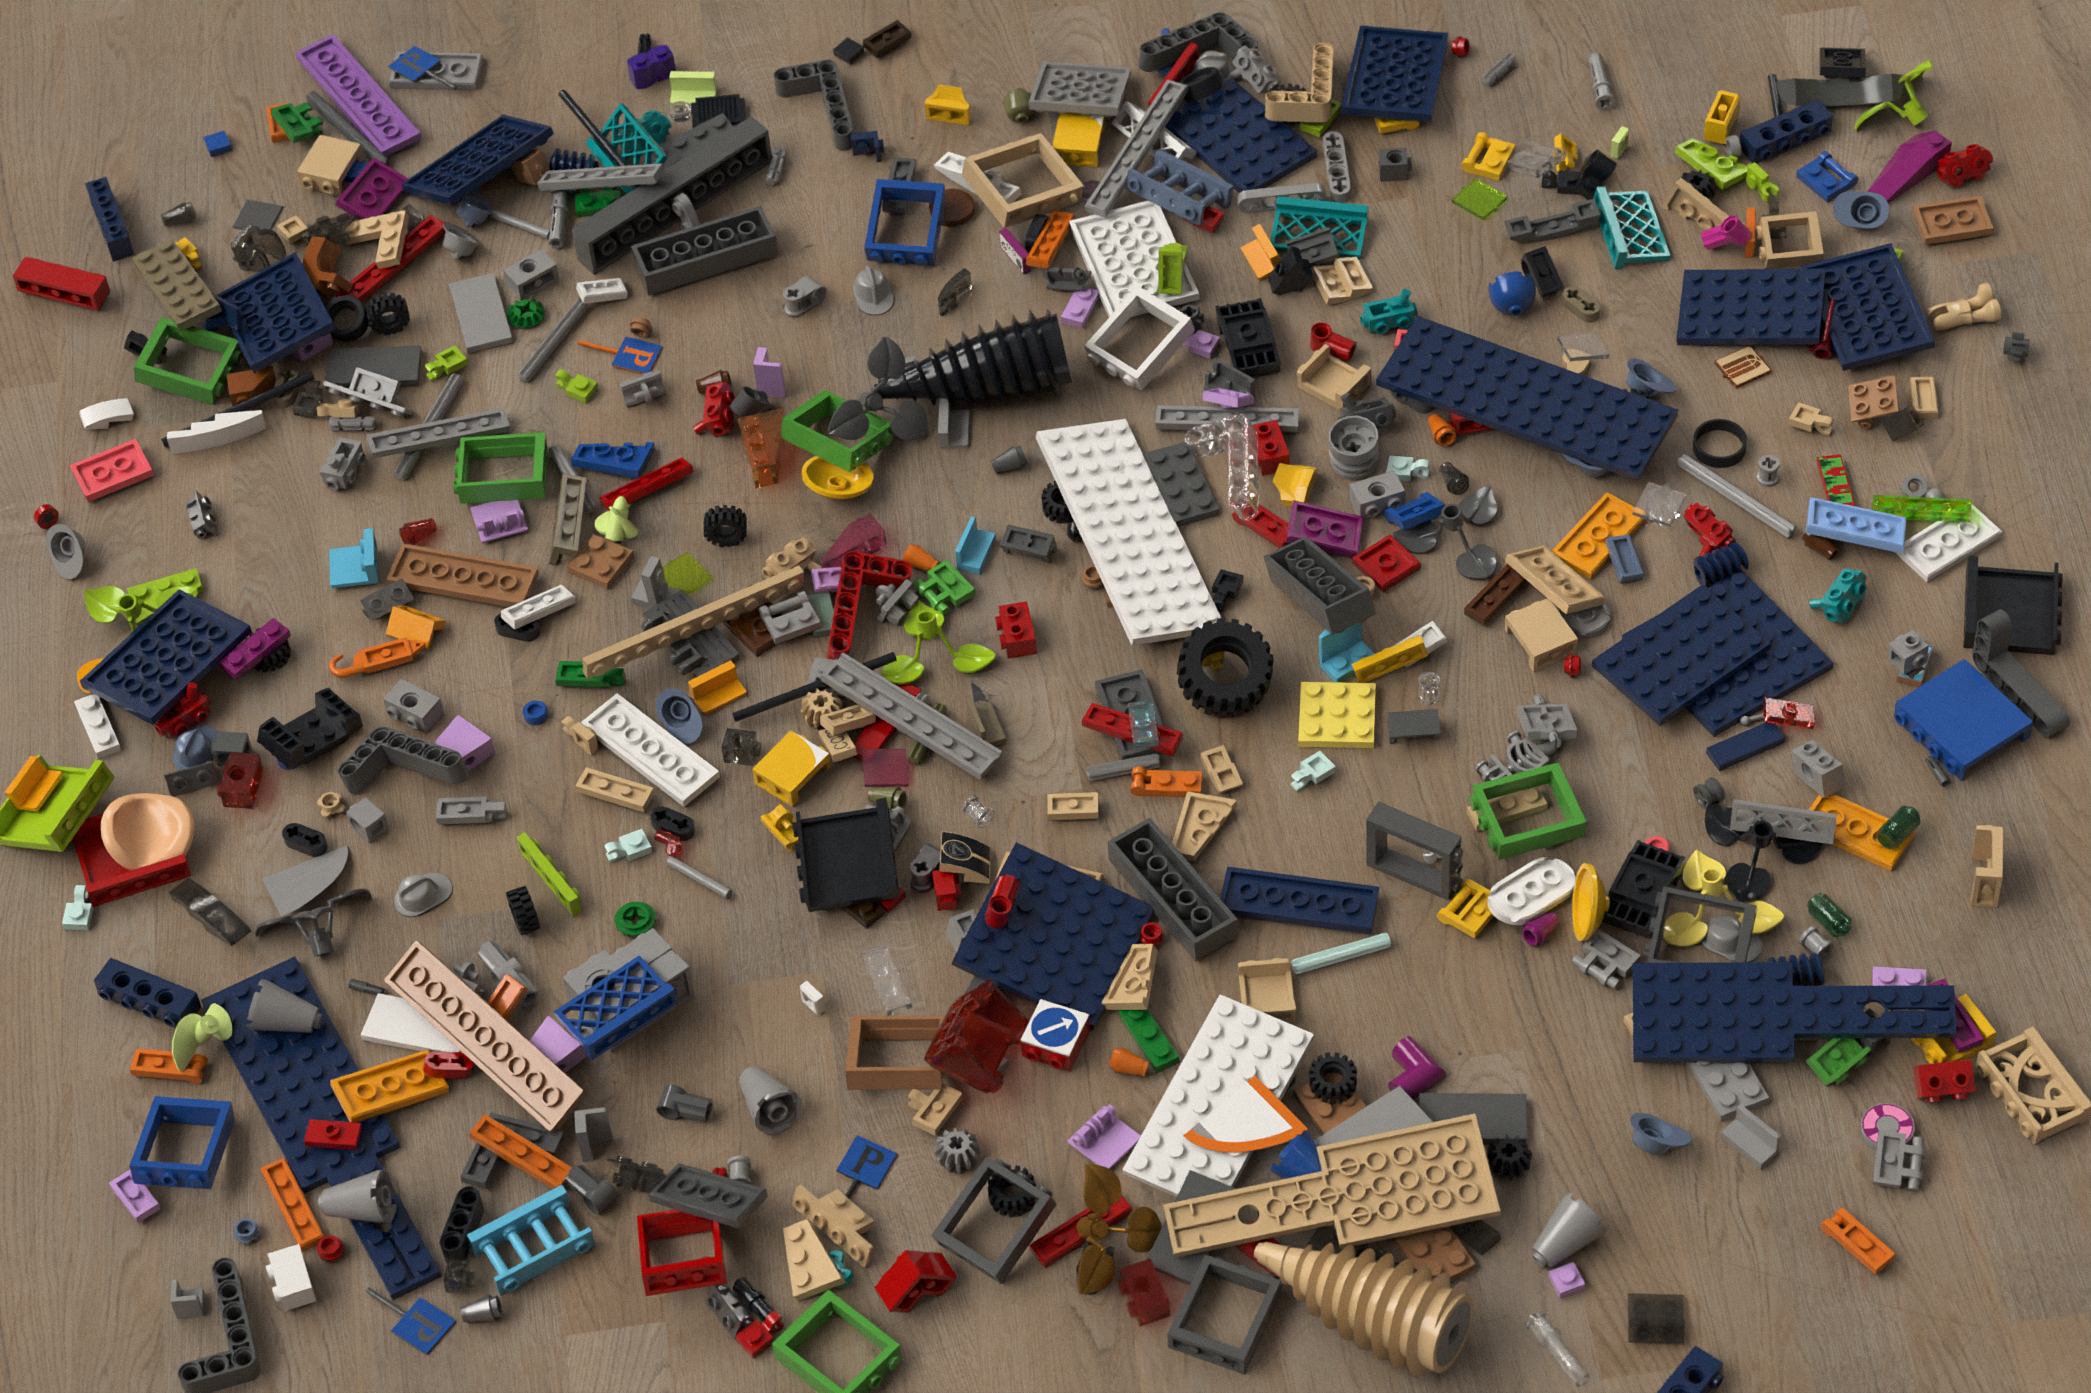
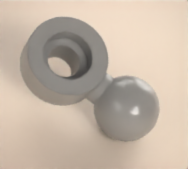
M1911 474L1902 482V492L1906 497L1918 499L1923 496L1926 503L1931 507L1932 505L1943 504L1945 499L1944 493L1938 488L1928 489L1927 481L1922 475ZM1911 483H1915L1917 485V491H1912L1910 489Z

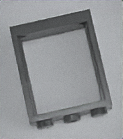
M1378 801L1366 819V865L1448 901L1454 892L1457 893L1460 890L1463 880L1460 878L1463 863H1461L1463 854L1461 836ZM1388 834L1442 856V871L1387 848Z
M1663 886L1662 893L1657 892L1655 907L1659 909L1657 918L1652 917L1649 933H1653L1652 942L1646 943L1644 958L1648 959L1647 963H1679L1658 958L1671 899L1743 913L1734 962L1747 961L1758 909L1757 905Z
M986 1156L931 1236L937 1244L1002 1285L1057 1204L1051 1197L1053 1193L1042 1185H1039L1038 1188L1030 1184L1031 1179L1018 1171L1017 1174L1009 1171L1010 1166L999 1158L993 1161ZM993 1173L1038 1200L996 1263H993L950 1235Z
M1205 1254L1167 1333L1168 1348L1245 1374L1282 1295L1281 1280L1270 1274L1252 1271L1244 1265L1237 1266L1229 1263L1221 1257H1211ZM1208 1275L1266 1294L1241 1349L1183 1329Z

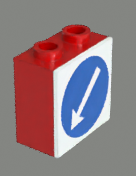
M1040 999L1020 1040L1022 1056L1033 1062L1039 1061L1048 1064L1055 1069L1071 1071L1090 1032L1089 1014Z

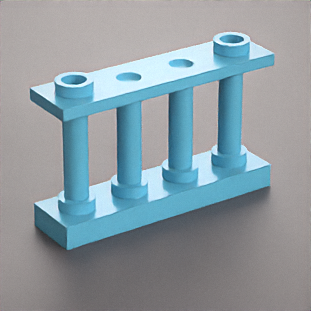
M562 1185L467 1234L470 1248L474 1255L478 1256L486 1253L499 1274L494 1277L499 1295L515 1290L519 1285L577 1254L587 1252L590 1247L595 1245L590 1227L580 1232L566 1211L570 1207L567 1192ZM554 1215H557L570 1235L569 1238L558 1244L555 1243L542 1221ZM529 1228L535 1230L547 1249L532 1257L518 1235ZM506 1240L510 1241L522 1260V1263L511 1269L507 1268L495 1249V1246Z

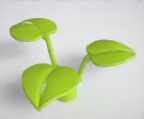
M1931 59L1917 65L1898 81L1900 84L1905 80L1904 85L1911 98L1909 102L1903 105L1904 111L1890 101L1878 104L1867 110L1857 120L1854 127L1856 132L1865 119L1877 111L1888 107L1898 112L1902 118L1907 116L1913 126L1926 119L1929 115L1918 101L1911 80L1923 78L1925 71L1933 70Z
M115 586L84 590L86 608L91 617L99 623H112L116 620L118 613L128 619L133 632L136 629L134 619L140 616L142 607L151 612L157 610L145 604L143 600L137 601L134 595L125 594L120 588ZM189 586L170 588L160 593L155 602L159 608L178 589L197 598L198 590Z
M917 600L904 622L906 633L911 636H917L915 657L912 659L907 655L896 656L897 661L883 667L882 677L896 685L912 683L920 678L924 672V666L917 661L920 657L922 638L932 640L937 634H939L951 655L956 657L953 660V665L958 671L964 673L980 671L995 660L996 654L990 649L977 644H965L959 647L958 652L954 651L942 632V626L945 621L943 614Z

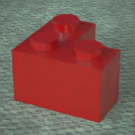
M905 1250L899 1254L895 1263L882 1275L881 1280L874 1288L889 1312L908 1313L923 1294L942 1296L957 1276L942 1253Z

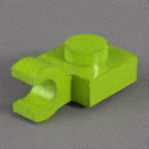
M1755 162L1747 167L1746 183L1761 196L1763 201L1769 202V193L1774 194L1775 197L1779 196L1778 186L1769 181V175Z
M454 345L436 354V361L425 365L429 372L426 376L430 381H435L444 371L449 375L467 366V358Z
M559 369L555 374V378L559 379L556 382V386L565 389L566 396L585 404L598 389L596 381L580 374L572 378L568 372Z

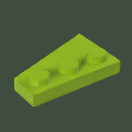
M197 568L126 588L128 594L134 595L137 601L143 600L145 604L158 609L155 602L156 598L167 589L189 586L197 588L198 594L203 592ZM142 607L140 616L135 619L137 626L139 627L154 612Z

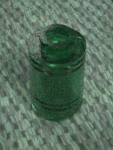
M1901 806L1879 828L1877 839L1880 844L1887 849L1897 848L1920 825L1921 820L1918 811L1910 806Z
M1818 893L1809 900L1807 904L1809 914L1833 937L1844 936L1850 931L1851 917L1827 894Z

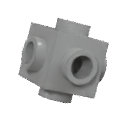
M1912 630L1905 635L1898 636L1893 642L1889 643L1888 660L1905 675L1915 668L1922 667L1927 662L1929 645L1923 637H1919Z

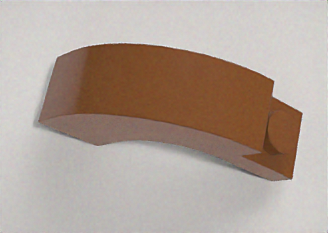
M312 236L304 255L303 266L315 289L331 299L335 293L339 294L340 291L350 292L353 284L340 275L333 273L335 262L342 248L327 238Z

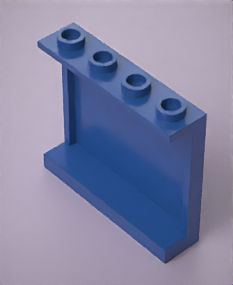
M1963 659L1896 701L1894 711L1896 722L1907 729L1917 742L1924 745L1934 758L1941 761L1946 766V769L1961 781L1965 778L1966 769L2016 737L2022 742L2030 738L2033 721L1966 659Z

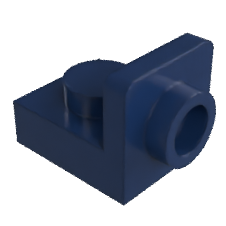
M877 131L851 134L853 156L875 153L876 162H881L880 153H884L883 139L878 140Z

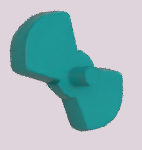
M831 1251L828 1254L833 1259L837 1270L846 1282L837 1287H845L852 1282L854 1273L844 1266L845 1254L842 1251Z

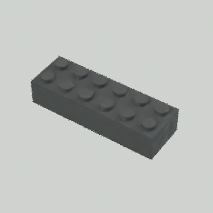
M761 206L631 246L634 265L648 296L778 255L775 233Z
M1305 536L1263 556L1270 581L1332 635L1341 633L1356 623H1362L1376 614L1369 589L1308 537Z
M1151 818L1107 841L1109 861L1143 901L1150 904L1155 915L1195 962L1238 937L1237 918Z

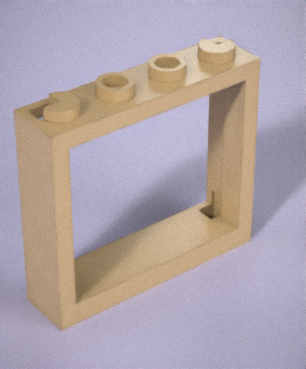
M1042 133L1028 136L964 159L962 176L1003 228L1033 219L1035 214L1045 215L1054 210L1056 211L1081 202L1084 185ZM1037 153L1062 186L1008 204L982 171Z

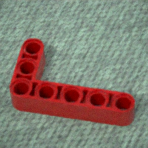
M850 551L844 555L826 652L828 659L838 660L842 653L849 655L861 584L872 587H879L880 585L888 587L890 584H893L896 588L894 591H896L906 579L909 581L911 579L913 571L912 566L908 562L857 551Z

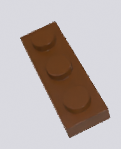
M1507 564L1464 608V615L1484 626L1527 580Z

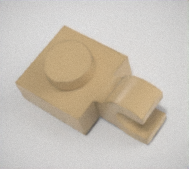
M1799 402L1789 417L1790 426L1809 432L1815 427L1821 434L1829 436L1833 430V427H1831L1833 418L1822 416L1821 409Z

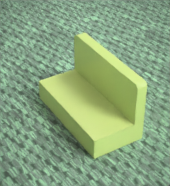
M670 72L671 106H691V103L695 102V98L716 96L715 72Z

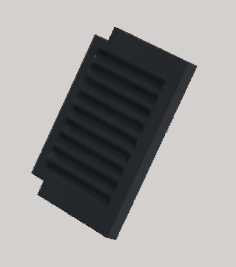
M740 94L695 98V102L691 103L692 128L722 113L732 125L745 121L744 98H740Z

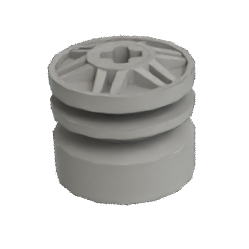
M1347 416L1336 421L1328 433L1330 465L1333 471L1340 477L1349 480H1360L1370 476L1379 465V440L1375 424L1361 416Z

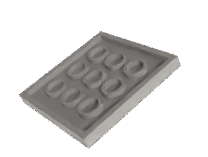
M1043 62L1029 99V110L1037 112L1057 111L1060 114L1071 112L1080 113L1085 116L1091 114H1098L1104 117L1118 116L1131 77V68Z

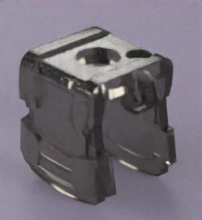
M254 225L245 226L230 244L240 270L244 271L251 270L258 273L271 266L265 253L272 255V258L282 260L287 256L285 247L275 231L266 228L261 230L258 226Z

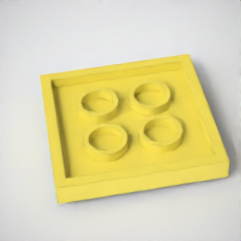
M1301 682L1299 747L1374 748L1376 683Z

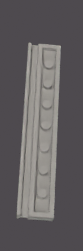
M842 653L841 657L838 660L836 659L821 674L822 682L979 780L989 772L998 759L1002 758L1001 750L845 653Z

